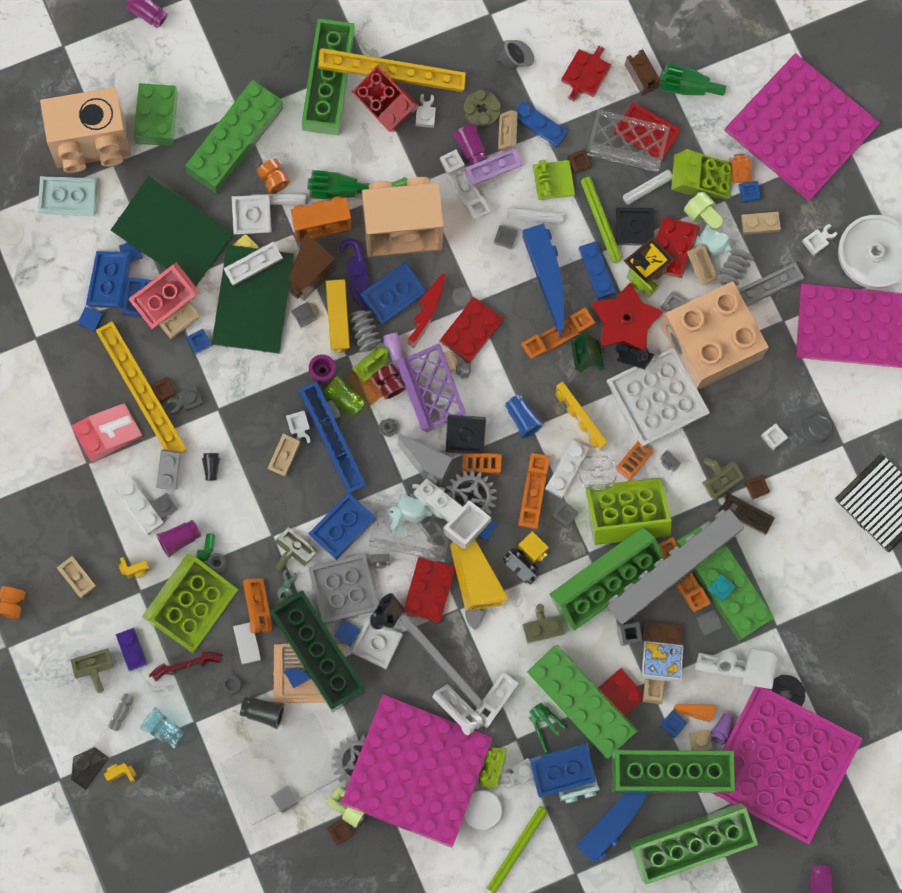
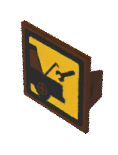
M653 237L624 260L627 266L646 283L652 279H659L667 272V267L675 261Z

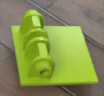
M540 160L539 164L533 165L538 200L575 196L569 160L546 163V160Z
M507 748L488 749L483 770L479 774L478 786H487V788L495 790V787H498Z

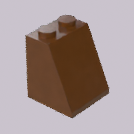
M308 234L304 236L289 276L291 294L297 299L300 297L303 301L335 271V259Z

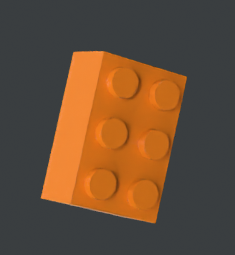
M334 197L331 201H316L312 205H297L294 209H290L297 242L303 241L306 234L312 238H318L352 230L351 216L346 197Z

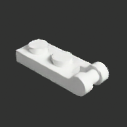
M502 672L483 699V706L475 710L483 720V726L486 728L489 727L519 684L504 672ZM485 708L491 712L488 717L482 713Z
M448 684L434 692L432 697L462 727L464 734L469 735L474 732V729H479L483 726L481 717Z

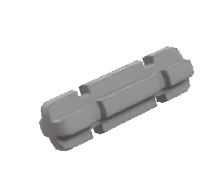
M123 694L122 702L119 703L113 715V720L108 725L111 730H119L120 722H123L129 710L128 706L132 704L134 699L131 695Z

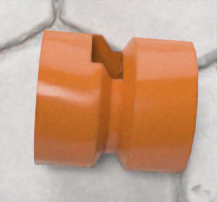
M276 158L266 161L256 170L261 180L266 181L265 186L270 194L283 190L291 182L286 172L282 171V166Z
M1 586L0 616L20 619L22 611L20 604L24 603L26 592L12 587Z

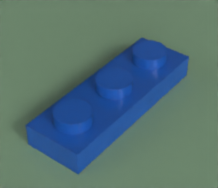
M524 101L515 110L517 112V122L556 148H558L568 134L566 129Z
M597 241L579 246L578 250L597 300L615 295L616 292Z

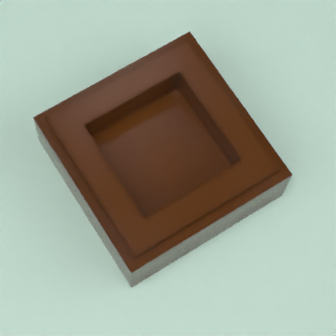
M585 149L567 157L574 174L592 168Z
M168 377L150 385L159 403L176 395Z
M763 474L744 482L752 500L770 493Z
M343 819L327 828L337 846L354 836Z

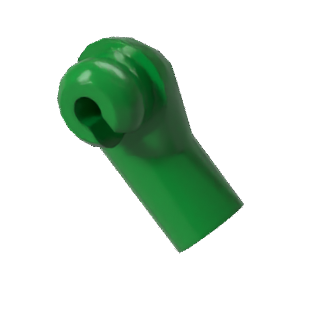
M206 534L204 550L197 551L196 558L206 561L210 557L214 549V534Z

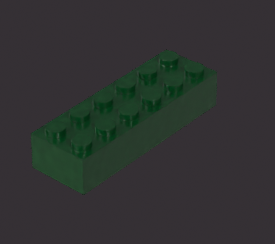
M303 590L269 610L271 617L332 713L366 692L365 687Z

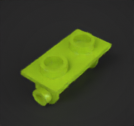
M377 347L352 367V370L366 382L377 370L391 361L388 358L389 350L386 347Z

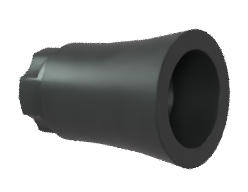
M245 697L241 704L240 716L278 729L284 712V703Z

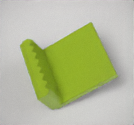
M631 268L629 269L627 279L633 284L635 289L644 293L648 298L659 288L653 280L646 283Z

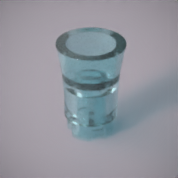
M156 706L139 728L172 748L176 747L185 734Z

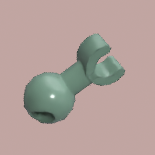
M284 570V583L277 591V596L280 600L285 601L292 596L290 587L291 583L296 580V572L288 580L286 576L287 570Z

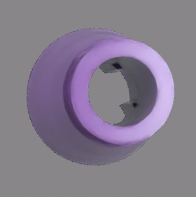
M724 713L711 730V739L713 741L725 744L728 740L734 720L731 715Z

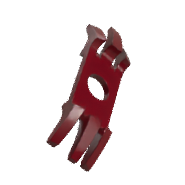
M206 651L202 652L201 657L171 666L163 663L149 674V678L153 676L156 682L163 675H174V671L199 664L203 667L208 662L221 663L219 657H223V654Z

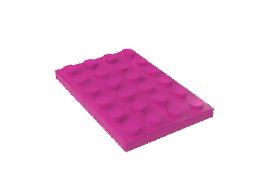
M801 284L796 358L902 368V293Z

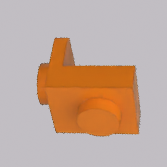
M735 154L734 157L729 158L732 182L752 181L751 159L745 156V154Z

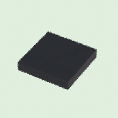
M616 208L617 245L642 246L652 237L654 238V208Z
M448 415L445 452L484 454L486 417Z

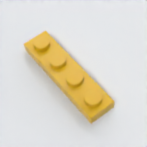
M562 381L556 385V397L560 402L566 404V410L569 415L577 419L579 422L577 425L580 430L588 434L590 437L588 440L594 448L597 447L599 451L605 448L607 441Z

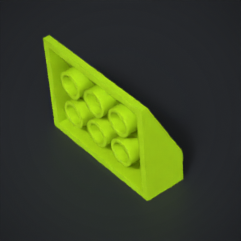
M661 478L585 487L594 545L623 542L642 527L655 538L671 536L672 521Z
M186 554L142 618L194 653L238 589L198 558Z

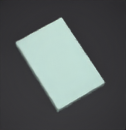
M40 176L38 214L95 216L97 178Z

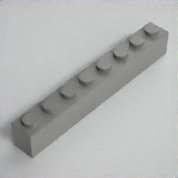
M724 509L715 516V521L711 524L709 522L705 523L699 528L701 530L700 533L696 536L694 534L690 535L684 540L685 545L681 548L679 546L675 547L669 552L671 556L666 560L661 558L654 564L655 568L651 572L647 570L638 577L640 580L636 584L630 583L623 589L625 592L621 596L615 595L608 601V610L621 625H625L744 530L743 524L730 509L726 512Z

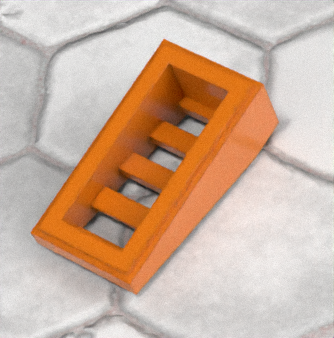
M637 441L615 470L631 481L654 451L647 446L642 447L639 441ZM640 447L647 453L646 456L640 453L637 448ZM632 454H637L640 458H642V460L639 461ZM630 458L638 465L634 466L631 462L628 461V459ZM627 464L630 468L633 469V471H629L623 465Z
M463 454L462 473L465 471L470 474L473 470L474 474L481 472L483 475L500 476L502 454ZM468 459H472V468H468ZM476 459H480L479 468H476ZM484 460H488L487 468H483ZM492 460H495V469H491Z
M675 704L673 707V711L706 722H710L713 719L716 705Z

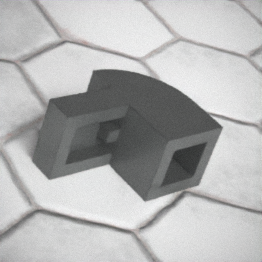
M636 616L625 625H621L616 619L617 633L621 646L643 642L640 625L637 622Z

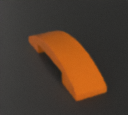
M585 307L564 321L562 337H558L554 326L542 334H536L522 342L521 346L529 359L532 360L572 340L592 327L595 322Z
M531 453L518 523L520 527L538 528L550 456Z
M673 537L658 544L665 560L671 556L669 552L678 546ZM693 574L686 575V580L676 586L693 613L711 604Z

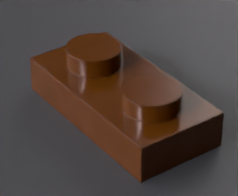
M644 621L642 641L681 645L683 626Z

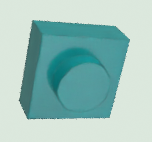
M720 574L708 588V591L723 603L736 586Z

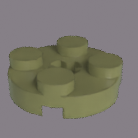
M479 89L470 94L464 102L465 119L469 124L475 123L477 128L490 127L499 118L501 104L495 95ZM485 106L487 111L479 113V108L477 107Z

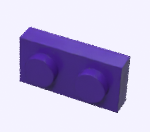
M135 628L115 634L129 672L148 665Z

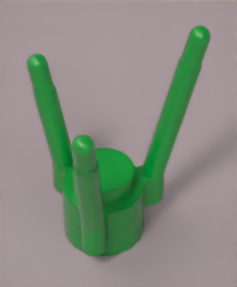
M539 703L529 711L532 715L529 719L534 725L545 754H548L549 752L537 721L539 723L545 721L557 737L560 734L548 719L549 716L563 729L566 730L567 726L547 706L545 707L542 703Z

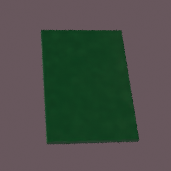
M148 176L142 186L139 187L135 196L110 230L166 269L177 262L195 287L205 276L212 263L233 235L232 231L151 176Z
M226 245L212 345L279 354L289 293V276L292 271L294 254L280 252L283 260L233 286L224 268L259 249Z

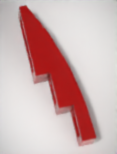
M444 273L438 277L419 301V307L422 310L413 320V325L417 328L408 338V345L412 348L416 346L426 332L435 315L445 284L446 275Z

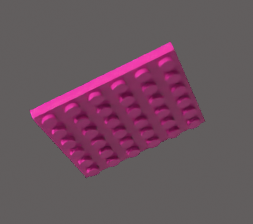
M795 53L725 127L724 131L810 201L879 126L880 122Z
M755 686L722 751H734L735 791L712 794L733 805L743 804L747 808L748 813L810 844L863 738L767 688Z
M382 695L341 805L452 848L492 737L477 731L466 735L462 731V727L457 723Z

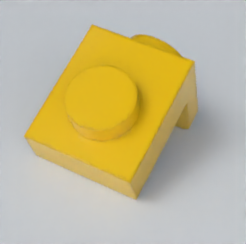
M124 557L120 558L121 564H118L122 575L126 574L128 579L133 577L141 578L150 571L146 560L128 567Z
M126 763L119 766L114 764L107 768V772L104 774L109 783L127 774L130 782L134 783L136 782L134 777L137 776L132 765L127 766Z

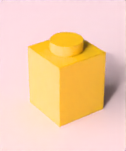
M533 531L518 544V549L534 564L537 561L542 562L548 555L546 552L549 547Z

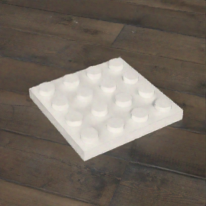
M674 347L654 356L645 370L632 367L606 381L642 447L710 414Z

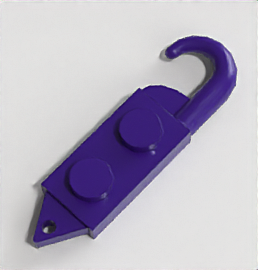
M347 239L341 244L340 252L343 253L347 245L355 247L356 256L351 257L347 261L353 302L356 301L366 311L367 305L359 295L370 286L363 248L357 240Z

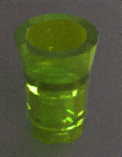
M339 375L335 377L323 392L325 398L334 401L336 405L347 413L349 412L352 416H355L366 403Z

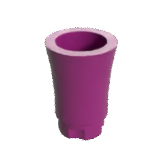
M128 0L125 6V10L135 14L156 28L160 27L168 16L152 0Z
M475 123L466 125L452 134L467 161L470 162V165L488 159Z
M324 354L313 357L309 363V372L313 380L317 381L318 385L330 384L336 369L334 360Z
M191 520L165 532L158 533L156 536L164 553L170 558L177 551L201 537V533L196 523Z
M822 865L811 867L810 893H833L831 867Z

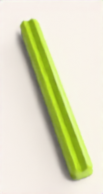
M590 177L581 179V184L612 263H618L622 257Z
M541 806L537 808L488 884L487 889L490 892L496 893L546 816L548 811Z

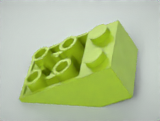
M688 149L674 155L671 190L686 195L705 192L709 197L730 199L732 180L730 162Z

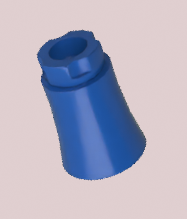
M516 395L505 403V407L508 409V413L523 439L532 436L544 426V422L533 412L521 395Z

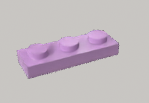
M513 148L468 166L464 171L471 186H475L521 167L522 162L516 149Z

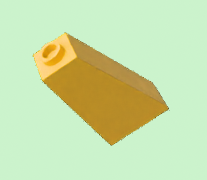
M345 279L326 281L330 349H334L335 353L346 352V348H350Z
M474 539L466 549L452 542L450 548L465 610L470 611L502 606L508 600L476 540Z

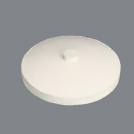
M868 215L852 222L845 229L838 245L839 262L846 275L855 283L871 289L887 288L901 281L902 225L894 219L882 215Z

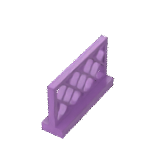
M436 344L406 358L402 357L396 360L423 431L429 432L433 428L447 423L446 414L466 415L440 344ZM435 350L439 353L437 363L428 360L430 353ZM417 358L423 360L419 370L413 368L412 360ZM426 362L435 365L431 375L422 372ZM438 367L445 369L446 374L443 380L434 377ZM421 374L430 377L426 388L419 385L418 381ZM433 379L442 383L438 393L429 390ZM445 384L451 386L453 390L450 398L441 395ZM427 392L436 395L432 405L427 404L425 401ZM439 397L448 400L444 410L435 407ZM451 402L458 404L460 412L455 414L447 412ZM434 409L443 412L441 419L433 422L431 417Z

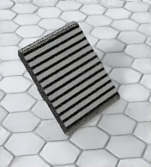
M880 454L835 500L857 521V524L864 531L866 530L890 553L902 541V473L883 454Z

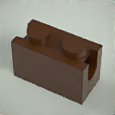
M643 49L639 50L638 54L633 58L631 55L626 57L625 67L642 96L659 87L660 78Z

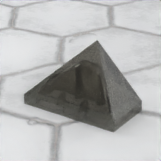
M95 747L74 756L71 780L87 790L109 757Z

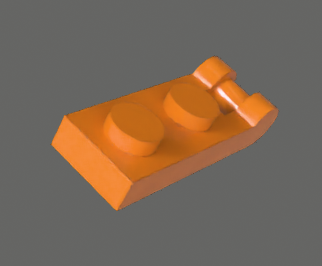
M263 578L246 579L243 581L250 617V632L252 634L259 633L260 631L269 633L272 631V622Z

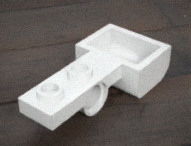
M427 478L414 491V495L429 506L430 510L438 518H444L448 522L443 527L444 534L463 549H466L491 522V517L470 500L462 507Z
M756 649L749 651L747 661L737 660L736 654L731 650H724L719 656L699 653L695 670L743 678V684L772 689L777 668V657L771 652Z

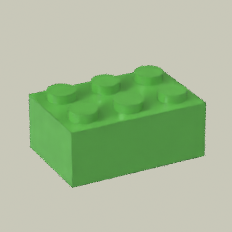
M139 83L133 135L136 144L173 146L178 98L176 86Z

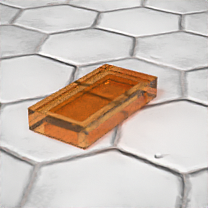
M354 371L344 377L368 408L383 397L370 378L364 382Z

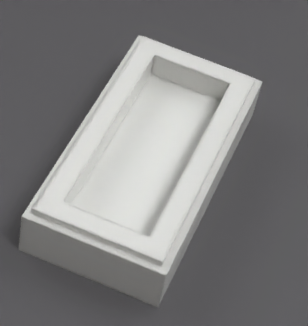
M250 622L233 626L242 665L261 661L255 633L252 634L250 632Z

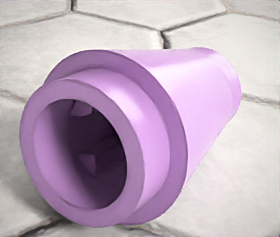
M398 333L383 336V344L389 350L388 354L392 362L402 358L400 336L398 337Z

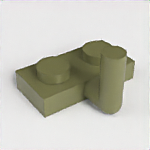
M708 457L703 460V463L711 467L715 473L702 482L712 499H715L744 478L734 461L721 469L716 461Z
M288 527L275 541L286 551L281 556L276 569L283 571L291 557H294L303 566H306L316 556L318 551Z
M538 604L535 609L537 621L523 624L527 644L565 635L561 615L545 618L543 612L544 605Z
M109 649L71 659L75 679L91 675L96 692L102 693L104 688L98 672L114 668Z

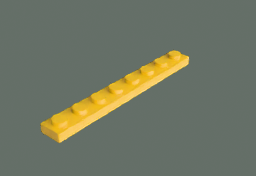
M322 48L319 51L318 69L367 76L378 65L396 82L457 92L464 91L465 72Z
M113 321L97 329L96 333L163 449L178 451L181 454L187 451L186 447Z

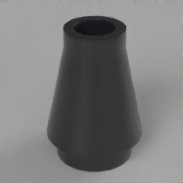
M203 453V458L201 459L205 480L215 481L217 480L221 459L219 458V453Z

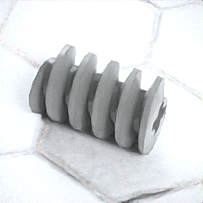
M733 249L731 255L727 258V262L723 265L724 268H721L720 274L716 277L719 284L723 286L733 281L736 286H739L740 283L736 279H743V275L740 272H747L744 266L750 267L751 264L747 260L753 261L754 257L746 251Z
M365 310L348 315V318L351 319L350 324L354 326L352 331L356 333L354 337L358 340L357 345L361 347L359 349L361 353L375 349L377 344L381 342V339H375L379 333L372 332L376 328V325H370L374 318H368L372 312Z

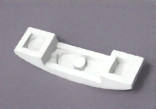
M457 150L441 156L440 161L473 220L475 221L490 214L491 210L483 196L479 194L475 186H471L464 171L465 164Z

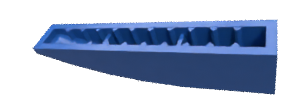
M543 223L524 229L522 231V238L558 337H562L564 296L561 273L556 258L558 251L555 245L552 246L550 241L552 240L551 232L549 229H546Z
M317 381L298 389L347 492L351 493L365 486L366 484Z
M626 793L575 847L592 863L596 860L600 862L607 855L605 850L609 846L613 848L621 840L618 836L633 819L648 793Z

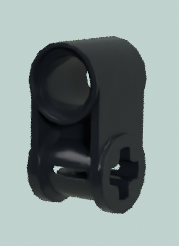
M389 593L385 595L371 615L370 623L375 630H380L383 627L393 628L400 615L404 612V607L394 594Z

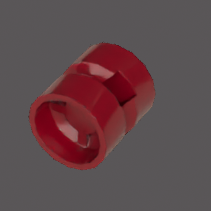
M394 364L384 366L372 375L377 386H381L380 391L385 399L393 398L406 389L402 378L397 377L399 373Z

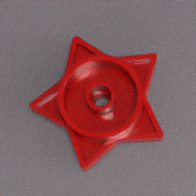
M629 283L615 299L592 303V308L603 323L601 347L621 343L646 351L648 329L663 315V311L643 303L632 283ZM623 317H627V318H629L630 320H629V321H625V320L623 319Z

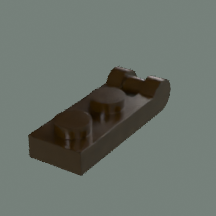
M727 493L724 497L725 502L723 505H720L718 511L720 512L724 509L726 512L732 504L737 505L735 511L730 510L738 520L766 536L775 517Z

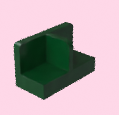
M586 332L571 341L575 370L581 373L591 365L600 371L605 369L599 341Z

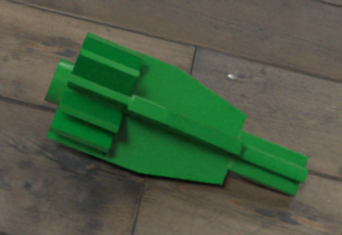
M667 63L665 70H662L660 74L662 91L681 95L702 96L706 92L723 96L726 92V85L710 82V77L690 68Z
M312 170L311 178H308L307 189L310 190V197L315 199L355 197L357 193L362 194V190H368L370 183L357 182V178L337 172Z

